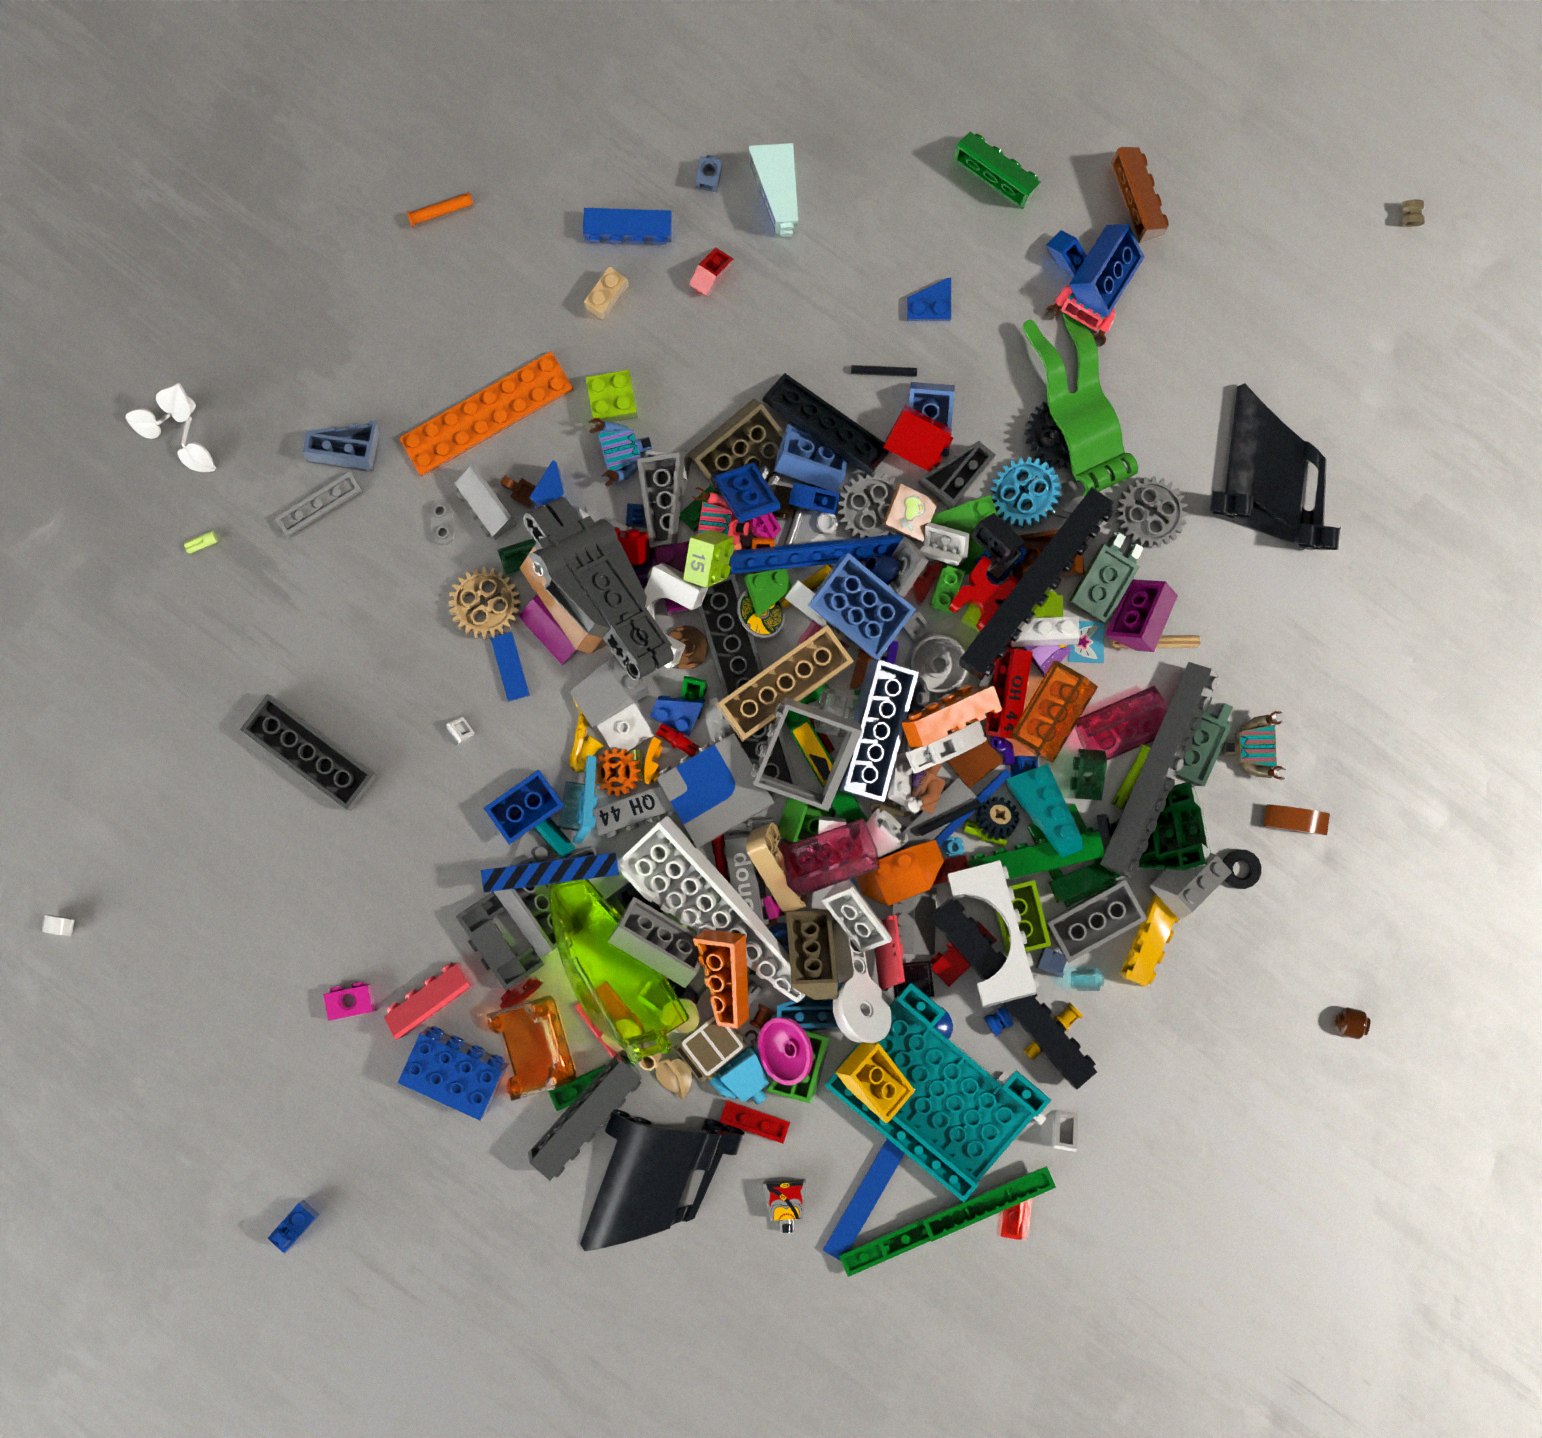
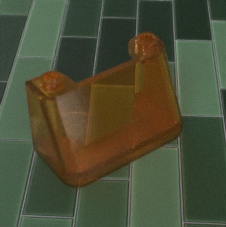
M547 995L487 1013L489 1028L496 1034H503L514 1076L509 1078L506 1086L511 1101L553 1090L575 1081V1066L557 1004L552 996Z

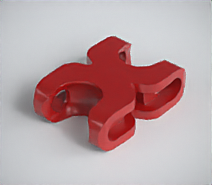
M985 556L982 557L969 575L971 586L965 585L961 587L948 608L953 613H956L965 604H975L981 613L980 619L976 624L977 629L980 631L998 610L997 603L1004 602L1019 582L1018 578L1011 575L1001 585L991 584L986 575L991 561Z

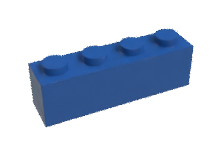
M584 208V240H588L591 243L610 240L614 244L632 241L633 244L653 242L656 245H666L667 242L672 240V211Z

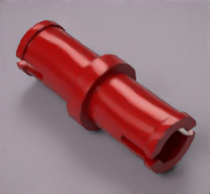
M663 722L655 735L671 743V747H677L691 757H694L700 745L684 737L682 732L674 731Z

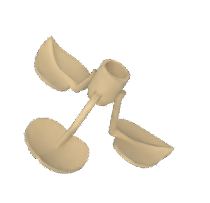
M679 998L670 1001L665 1006L662 1017L671 1026L657 1046H649L644 1050L643 1042L639 1041L641 1038L639 1029L628 1022L617 1023L602 1034L600 1038L611 1049L626 1057L639 1055V1064L644 1070L651 1071L657 1068L656 1077L663 1087L672 1091L681 1099L686 1096L692 1084V1071L681 1058H676L672 1061L669 1059L660 1061L662 1057L660 1048L674 1027L680 1033L685 1034L691 1033L697 1028L700 1016L693 1001Z

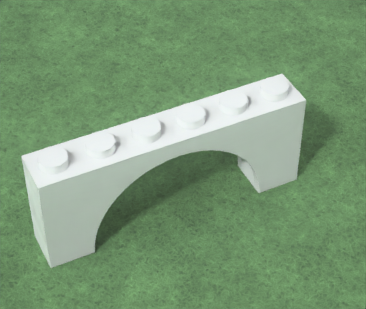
M999 860L949 873L947 878L953 899L973 898L989 904L1002 916L1009 930L1010 951L1006 962L994 976L977 983L982 1007L985 1008L1035 995L1037 992L1036 988H1039V982L1036 974L1032 975L1030 966H1033L1030 952L1026 953L1024 944H1027L1024 930H1019L1018 922H1021L1018 909L1013 908L1012 901L1015 900L1012 887L1008 888L1006 879H1009L1006 865L1002 866Z

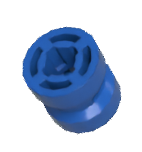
M1003 1006L998 1008L993 1015L989 1014L984 1017L985 1022L995 1037L1001 1034L1004 1028H1010L1014 1025V1022Z

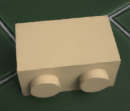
M608 267L584 300L585 308L604 320L629 286L627 278L611 267Z

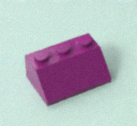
M1133 579L1120 600L1105 635L1136 651L1154 652L1178 595L1166 581Z
M537 594L518 617L563 666L579 650L574 648Z

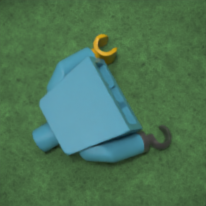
M750 1030L746 1032L745 1037L747 1038L749 1034H755V1038L751 1040L752 1046L717 1070V1075H711L709 1082L722 1096L733 1100L739 1098L742 1102L752 1098L755 1104H760L767 1098L762 1089L769 1084L767 1080L769 1074L764 1069L759 1057L758 1033Z

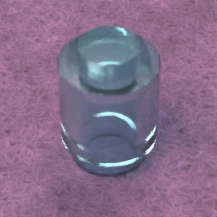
M1077 968L1076 971H1071L1072 989H1077V991H1099L1100 986H1104V973H1100L1099 968Z

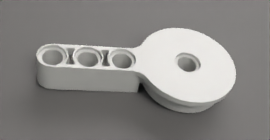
M935 632L922 636L911 646L906 657L905 668L919 672L918 676L922 677L927 684L929 704L933 702L938 703L941 701V697L946 694L958 692L957 688L965 685L971 674L959 666L960 658L967 650L966 646L958 638L947 633ZM934 660H943L945 668L937 671L933 666Z
M834 920L832 922L838 979L839 983L845 982L837 991V999H833V1013L836 1023L842 1033L852 1041L859 1043L878 1042L886 1037L891 1027V1010L888 1000L881 988L869 976L865 952L860 953L839 923Z

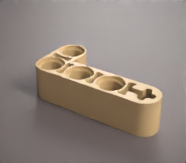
M771 822L751 831L746 841V850L779 907L786 914V912L806 907L808 901L804 890L777 847L780 841V832L776 824Z

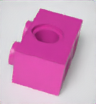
M364 981L351 984V989L343 990L342 986L329 988L330 993L323 994L328 1021L376 1011L371 984L365 985ZM347 994H351L355 999L351 1007L347 1006L344 1002Z

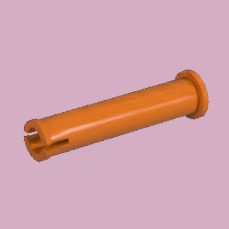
M467 192L466 194L412 212H406L411 226L414 228L416 224L474 205L470 193Z

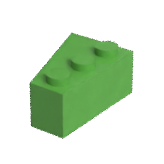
M806 1031L813 1051V1063L810 1073L803 1081L794 1085H783L774 1080L767 1091L806 1103H813L831 1037Z

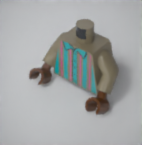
M1275 711L1271 715L1254 717L1242 725L1241 730L1235 734L1236 741L1224 742V754H1236L1237 764H1242L1243 769L1255 777H1274L1278 780H1284V777H1278V771L1286 770V768L1277 766L1275 725L1284 723V721L1278 722L1276 715L1283 712Z

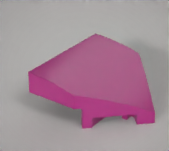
M772 512L748 520L752 533L758 538L776 539V535L781 531V527Z

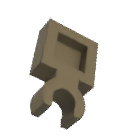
M892 800L870 804L872 814L878 808L880 813L885 810L895 819V815L901 817L911 815L910 812L904 813L901 811V804L898 803L893 806Z

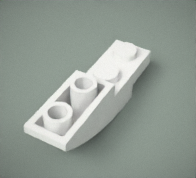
M797 580L784 598L823 628L828 625L839 640L854 651H857L859 647L808 606L815 593Z
M904 730L888 787V798L903 805L904 800L911 797L912 768L905 753L917 748L909 746Z
M980 721L971 722L966 725V728L949 732L948 736L925 747H917L906 752L905 754L913 773H918L936 764H941L987 741Z

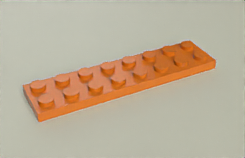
M552 351L404 434L399 439L422 477L574 389Z

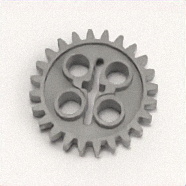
M876 471L873 477L865 473L864 479L858 474V482L851 478L849 480L851 487L843 486L846 493H840L843 501L838 502V506H841L842 510L838 511L837 514L844 516L839 521L840 523H847L844 530L852 529L851 537L859 534L858 538L885 536L888 533L891 535L896 534L895 530L882 525L885 519L882 515V509L884 507L889 508L897 485H893L895 478L887 481L886 473L879 478L878 471ZM875 487L882 489V498L879 499L873 495ZM864 489H866V490L868 491V496H869L870 501L868 500L867 496L864 494ZM854 496H860L863 499L862 507H856L853 504ZM871 504H872V505H874V504L877 505V508L875 509V513H876L877 517L879 518V520L881 521V523H882L881 525H878V523H877V518H876V516H875L874 511H873V510H870V511L868 510V507H869ZM864 516L871 518L872 526L870 528L862 524Z
M1156 476L1152 477L1151 482L1148 481L1147 477H1144L1142 484L1139 480H1135V488L1129 484L1127 486L1129 493L1125 491L1121 493L1124 499H1119L1117 503L1122 507L1115 510V512L1121 513V516L1116 521H1123L1119 529H1127L1124 536L1127 537L1131 534L1133 536L1131 539L1132 543L1138 539L1140 546L1147 542L1148 548H1151L1153 542H1155L1157 548H1159L1161 541L1168 545L1170 543L1169 537L1175 540L1177 538L1175 532L1181 533L1183 531L1179 525L1187 523L1182 517H1186L1188 512L1182 511V509L1187 507L1188 504L1181 503V500L1185 497L1184 495L1177 496L1179 488L1171 489L1173 482L1166 486L1164 485L1165 478H1162L1158 483ZM1145 492L1151 493L1154 497L1153 502H1147L1143 494ZM1135 501H1139L1142 506L1137 505ZM1162 505H1169L1172 508V513L1165 514L1162 510ZM1151 508L1155 509L1152 517L1148 515ZM1133 510L1139 511L1142 515L1141 520H1135L1131 512ZM1162 519H1166L1168 524L1164 523ZM1150 523H1157L1160 526V531L1153 532L1150 528Z

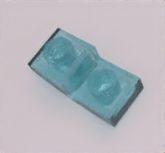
M566 781L562 799L564 807L561 809L559 829L579 830L581 824L577 823L576 817L581 788L585 787V784Z

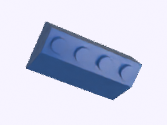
M1129 224L1106 225L1069 284L1080 303L1104 317L1110 315L1145 258Z

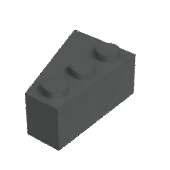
M978 441L934 470L921 476L918 483L950 509L954 508L994 460L996 454Z

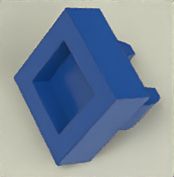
M627 503L626 526L647 528L644 504Z

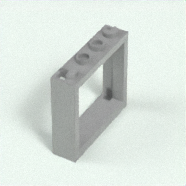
M784 697L782 704L778 703L775 716L777 717L774 724L770 723L767 729L766 736H768L766 744L762 743L758 752V756H760L757 764L754 763L751 768L750 776H752L753 785L829 811L861 736L860 723ZM789 710L847 730L821 794L763 774Z

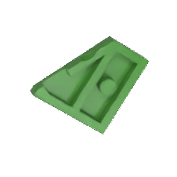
M786 569L748 574L744 577L757 617L763 615L764 612L792 588Z

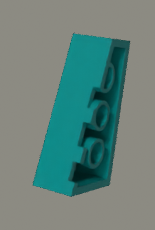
M1048 764L1006 779L1008 792L1015 797L1021 808L1028 813L1033 823L1040 828L1046 839L1061 857L1083 850L1082 837Z

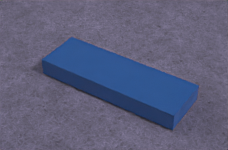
M509 632L495 636V638L491 637L508 702L530 696L513 633Z

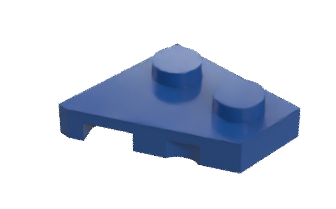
M946 278L908 297L907 321H951V278Z
M659 696L649 717L689 736L706 700L699 698L697 701L686 700V697L671 698L670 696Z

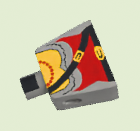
M806 1179L763 1182L771 1220H780L781 1233L794 1232V1219H803Z

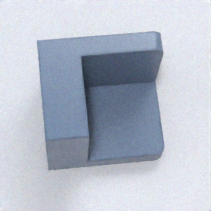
M1045 947L1042 948L1035 968L1063 978V970L1067 960L1063 954Z

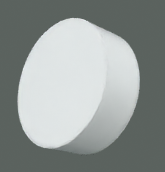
M823 512L818 516L817 528L820 532L832 534L837 530L839 520L836 515Z

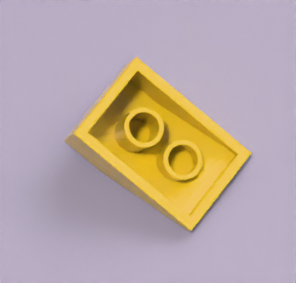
M876 1042L860 1043L835 1072L844 1085L885 1123H888L915 1092L914 1088L881 1045Z

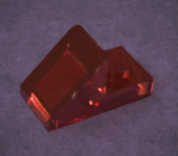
M935 561L933 566L928 564L922 575L926 579L924 580L918 576L914 582L912 590L917 605H922L943 564Z

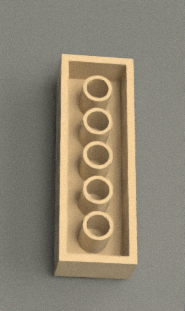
M827 625L718 702L717 707L741 741L744 742L776 719V707L778 703L782 704L784 697L800 702L849 667L854 661Z

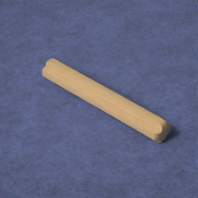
M1161 635L1156 648L1199 647L1200 636ZM1112 640L1113 648H1129Z

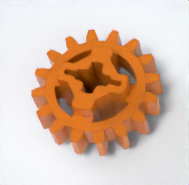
M613 748L612 752L610 749L605 750V756H598L600 763H596L598 770L595 772V775H598V779L595 780V783L602 784L600 787L601 791L608 789L607 795H612L614 791L616 796H621L622 792L624 794L630 793L629 788H636L634 781L641 780V778L636 776L637 773L642 772V769L636 768V765L640 763L639 760L633 761L632 759L635 754L630 753L627 755V749L619 751V748ZM613 757L622 758L618 762L611 760ZM615 768H619V770H618L619 776H615V774H616V772H617V771L615 770ZM618 781L623 786L617 787L613 786V784Z

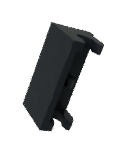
M995 513L981 520L971 535L1002 566L1018 554L1016 551L1025 544V541Z

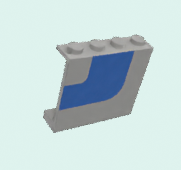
M729 733L721 735L717 738L718 742L712 746L709 743L698 749L699 754L692 758L690 755L678 761L680 765L673 769L671 766L659 772L660 776L657 778L697 848L704 846L775 804L768 790L753 785L752 776H750L753 765L734 733L731 735Z

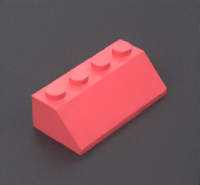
M451 962L441 970L443 974L438 978L435 976L430 977L423 983L425 987L420 991L414 989L405 996L407 999L400 1005L396 1002L387 1009L388 1014L384 1016V1019L396 1040L403 1038L475 985L460 963L454 965Z

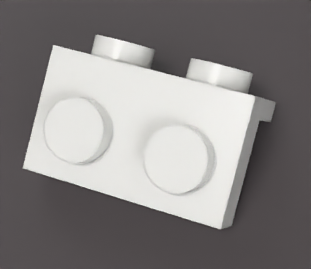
M929 522L925 526L924 546L919 550L927 559L939 560L951 566H958L968 556L969 533Z

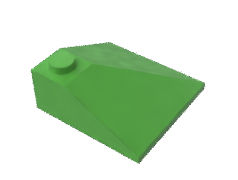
M991 495L933 515L930 522L969 533L968 556L960 565H955L965 569L964 575L970 574L976 567L974 561L985 551L971 535L981 520L993 513L997 515ZM939 561L942 568L946 562Z

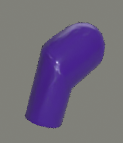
M994 736L991 739V746L1003 754L1005 765L1015 764L1013 744L1005 738Z

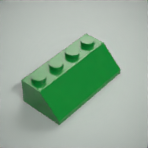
M969 132L957 144L953 159L1024 209L1039 189L1041 181H1039L1038 176L1031 171L1027 172L1022 169L1020 163L1016 160L1008 159L998 147H991L981 135Z

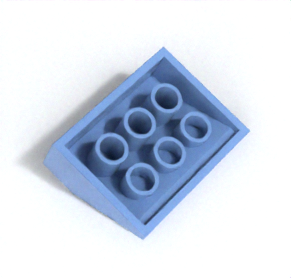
M849 553L839 558L808 604L810 608L874 660L880 659L916 610V608Z

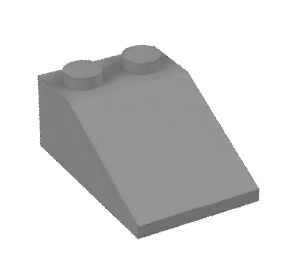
M615 656L604 662L569 691L592 728L649 694L648 686L643 678L637 681L631 679Z

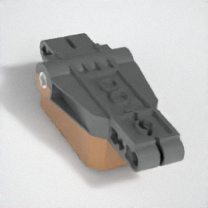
M559 497L524 514V525L536 544L520 566V570L576 650L591 654L608 645L630 678L636 681L673 661L672 644L645 607L647 596L618 540L616 531L608 521L600 519L594 522L591 516L580 519L569 501L564 497Z

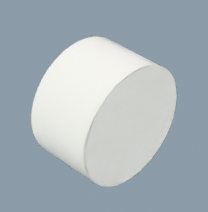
M45 915L42 932L72 936L75 919Z

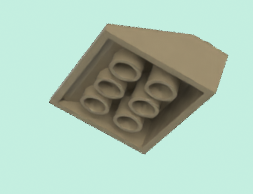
M752 399L692 449L687 456L717 493L722 495L714 483L713 476L751 463H755L758 470L764 466L769 468L765 481L776 473L774 471L776 456L784 432L764 405L756 399Z

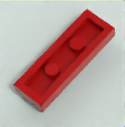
M726 1100L719 1121L782 1144L790 1125L788 1120Z

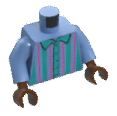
M599 418L588 421V423H593L596 427L590 429V433L593 434L600 431L598 436L608 469L601 477L606 476L610 479L605 485L610 486L614 482L629 479L638 470L637 459L641 458L640 452L652 449L649 437L636 440L634 430H630L627 426L615 422L601 421Z

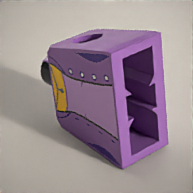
M1068 645L1021 647L1023 650L1033 651L1031 661L1044 678L1072 651Z

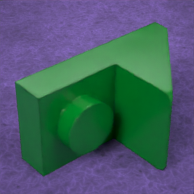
M684 676L681 697H686V700L697 701L699 698L704 699L708 687L706 680ZM701 710V712H700V714H699V716H698V719H700V717H701L702 710Z

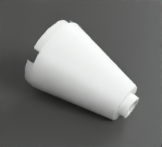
M877 808L848 850L847 861L852 867L861 869L908 842L907 833L902 834L899 830L902 827L901 824L887 811L883 810L880 813V809Z

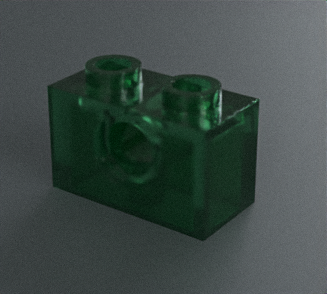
M1078 749V756L1073 758L1075 777L1070 779V790L1074 791L1076 799L1102 800L1107 766L1105 751ZM1087 772L1093 773L1091 776H1083Z

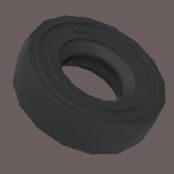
M1238 849L1230 852L1223 859L1224 864L1232 871L1224 880L1229 886L1236 889H1247L1258 882L1261 876V863L1254 853ZM1237 861H1245L1249 865V874L1244 878L1237 877L1233 872V866Z

